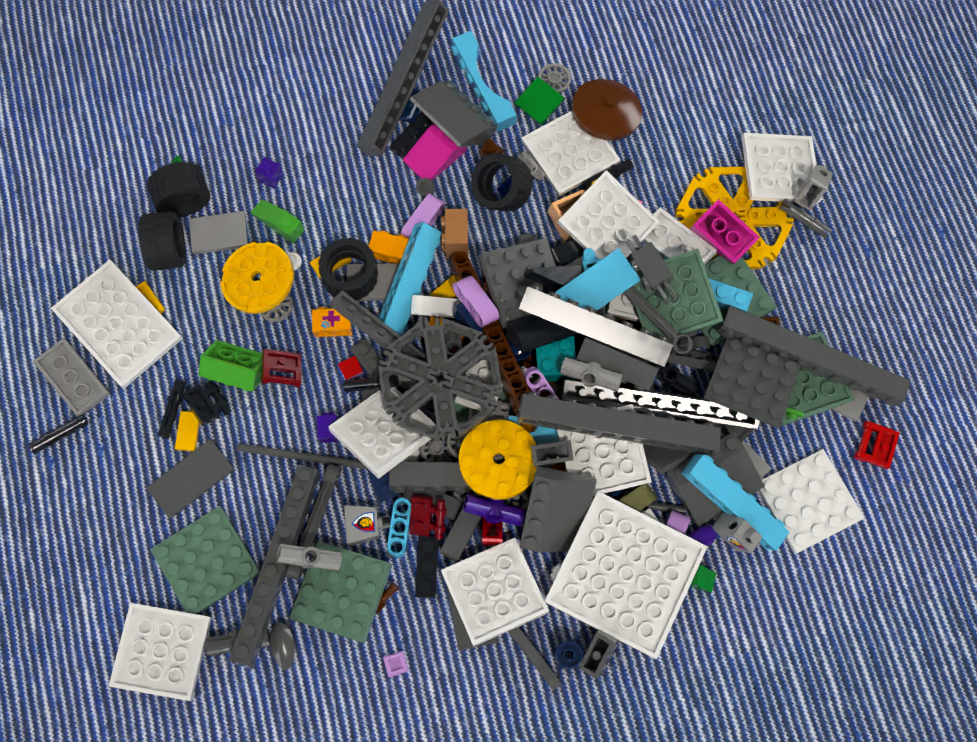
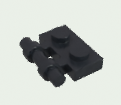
M211 380L205 383L206 390L199 384L182 393L183 398L201 426L219 419L220 414L218 411H222L225 416L231 413L228 407L229 403L226 399L222 398L219 393L220 389ZM209 397H213L216 403L213 404Z

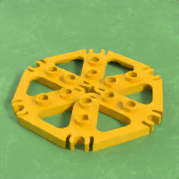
M709 167V169H705L703 172L706 177H702L699 173L696 175V178L694 176L675 212V217L682 218V221L679 222L688 229H691L696 221L708 210L692 209L689 207L688 203L694 191L700 188L712 205L719 199L760 237L747 250L751 259L744 261L751 270L764 268L766 266L764 259L772 263L777 258L794 224V218H788L786 215L789 214L779 209L781 204L787 208L788 206L778 201V206L750 208L754 200L749 199L745 167ZM738 174L743 177V182L734 199L719 181L720 175ZM754 227H780L781 233L773 246H769ZM716 253L710 260L712 261L720 255Z

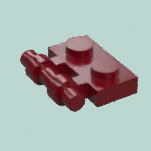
M414 494L411 497L410 534L429 537L431 530L435 532V539H443V533L446 528L444 516L447 512L445 500L439 499L437 500V505H433V497ZM432 514L436 515V522L432 521Z

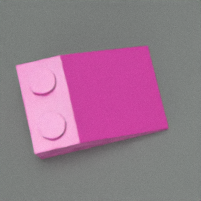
M434 123L404 157L403 162L421 179L428 178L432 181L466 152V146L458 147Z
M719 199L690 229L715 248L717 254L732 264H735L760 238Z

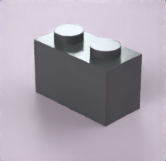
M601 630L597 631L578 668L595 679L603 675L620 640Z

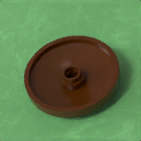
M595 79L581 85L575 92L571 105L572 115L579 127L589 135L602 140H621L632 135L637 130L642 119V106L636 94L627 86L609 79Z

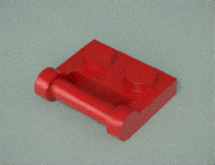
M865 421L858 451L855 452L854 459L888 470L892 463L900 432ZM873 431L877 435L871 455L866 454V450Z

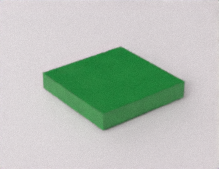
M537 76L516 100L515 105L542 126L565 98Z

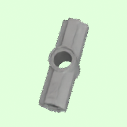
M567 357L563 361L560 372L562 375L581 380L582 384L587 387L597 385L617 392L623 377L622 374L603 369L597 362H589L587 364Z
M285 544L279 545L276 557L277 563L334 571L339 570L342 560L340 552ZM306 553H310L313 556V562L306 560Z

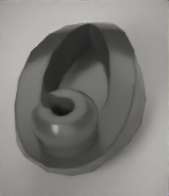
M277 623L271 630L270 648L276 663L282 670H288L293 663L295 643L288 626L284 623Z

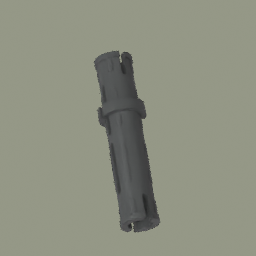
M788 199L782 202L788 208L782 204L780 205V210L806 225L810 231L814 230L825 239L829 235L823 229L831 233L832 228L820 222L819 218L812 217L788 201Z

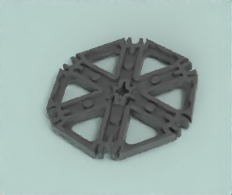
M435 318L436 324L430 326L428 319H426L425 328H423V322H419L386 347L387 351L383 352L385 356L389 357L388 361H379L383 367L378 365L383 407L388 416L391 413L397 414L392 421L398 427L440 442L439 433L441 434L442 441L445 442V435L447 433H451L453 440H456L455 431H458L460 439L496 410V408L492 407H498V403L494 402L492 398L495 396L502 397L501 392L503 390L496 347L493 349V342L489 345L483 344L488 337L481 331L441 318L442 325H440L439 319ZM447 332H454L468 337L471 342L448 359L445 334ZM416 337H423L425 339L428 363L402 354V348ZM488 360L491 365L493 381L490 385L462 375L480 361ZM392 374H398L418 382L396 400L391 397L389 377ZM442 374L446 381L437 383L438 381L435 377H440ZM453 395L479 404L481 411L465 424L458 423ZM433 398L436 417L435 428L428 429L412 423L410 416Z

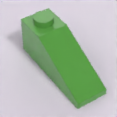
M263 199L250 212L254 217L292 244L304 232L300 220L289 212Z

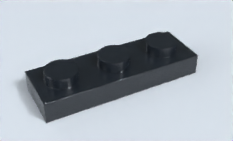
M421 112L416 117L414 123H411L390 146V151L404 159L426 130L434 123Z
M419 536L415 598L436 599L439 540L435 539V537Z

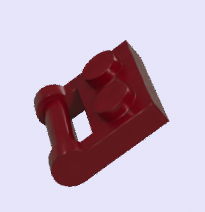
M264 349L262 351L261 384L277 383L300 388L301 354ZM270 371L293 373V378L270 375Z

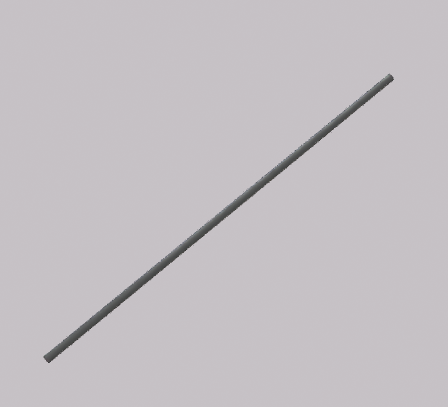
M238 444L237 451L367 469L359 460ZM652 502L643 508L663 512L674 510L685 514L684 506Z

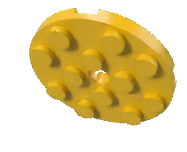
M252 242L237 249L227 259L222 269L223 276L220 285L226 300L237 310L249 314L263 313L275 308L287 297L294 281V267L289 256L279 246L270 242ZM256 274H261L260 281H253Z
M491 420L481 423L467 434L461 444L459 451L461 475L467 485L479 495L481 494L494 500L513 498L524 492L534 481L537 466H533L531 446L536 445V442L528 431L514 422ZM496 454L502 455L505 458L502 464L494 462L493 458Z

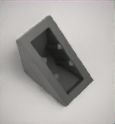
M571 440L547 442L531 446L533 466L573 460Z

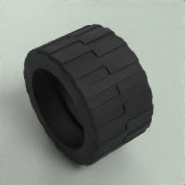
M493 153L485 156L474 167L471 175V191L475 200L481 206L486 207V209L505 212L515 211L528 201L532 193L533 176L531 175L530 168L521 159ZM506 166L511 173L512 184L508 194L503 199L498 200L493 192L492 182L496 172L501 167Z
M190 162L167 164L158 168L147 179V187L157 213L174 211L179 218L200 211L210 200V193L201 168L196 164Z
M174 211L143 214L139 220L138 231L140 248L147 268L151 271L183 267L186 257L185 239L177 214Z
M341 238L325 247V250L320 255L318 264L319 273L327 292L335 298L343 290L357 301L368 296L373 291L375 284H377L378 276L375 256L369 246L358 239ZM346 258H356L366 264V270L355 281L340 282L331 275V271L336 263Z

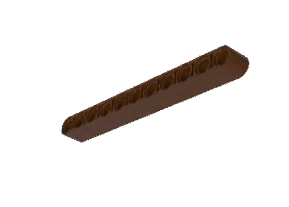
M462 251L455 252L452 255L450 269L456 282L468 276H473L483 289L468 255ZM498 320L481 327L484 335L488 337L484 345H489L493 342V349L496 347L501 383L516 416H518L521 396L531 391ZM520 423L521 427L529 433L538 429V426Z

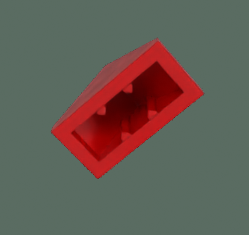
M483 517L482 546H497L503 542V522L489 523Z

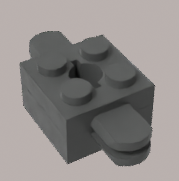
M633 235L632 238L639 250H636L630 239L625 241L633 253L631 254L633 269L637 275L641 274L642 283L648 292L650 290L653 294L658 292L666 305L670 304V300L663 289H666L673 301L677 299L670 287V284L674 282L673 273L652 242L643 246L638 237Z

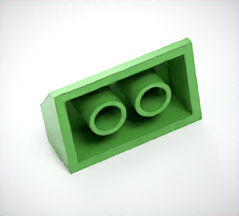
M216 340L200 356L198 376L204 377L207 380L218 381L227 386H235L244 391L252 392L261 382L262 353Z

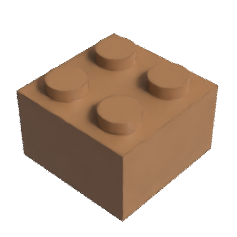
M445 209V216H441L442 252H446V259H452V255L457 251H462L468 255V210Z

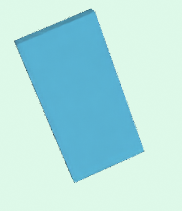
M618 248L555 293L561 295L560 300L565 302L568 299L578 302V307L585 309L588 306L599 310L641 279Z

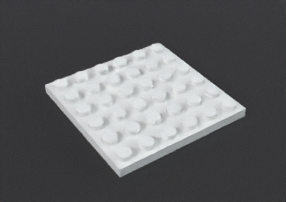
M597 491L544 602L657 659L708 546Z

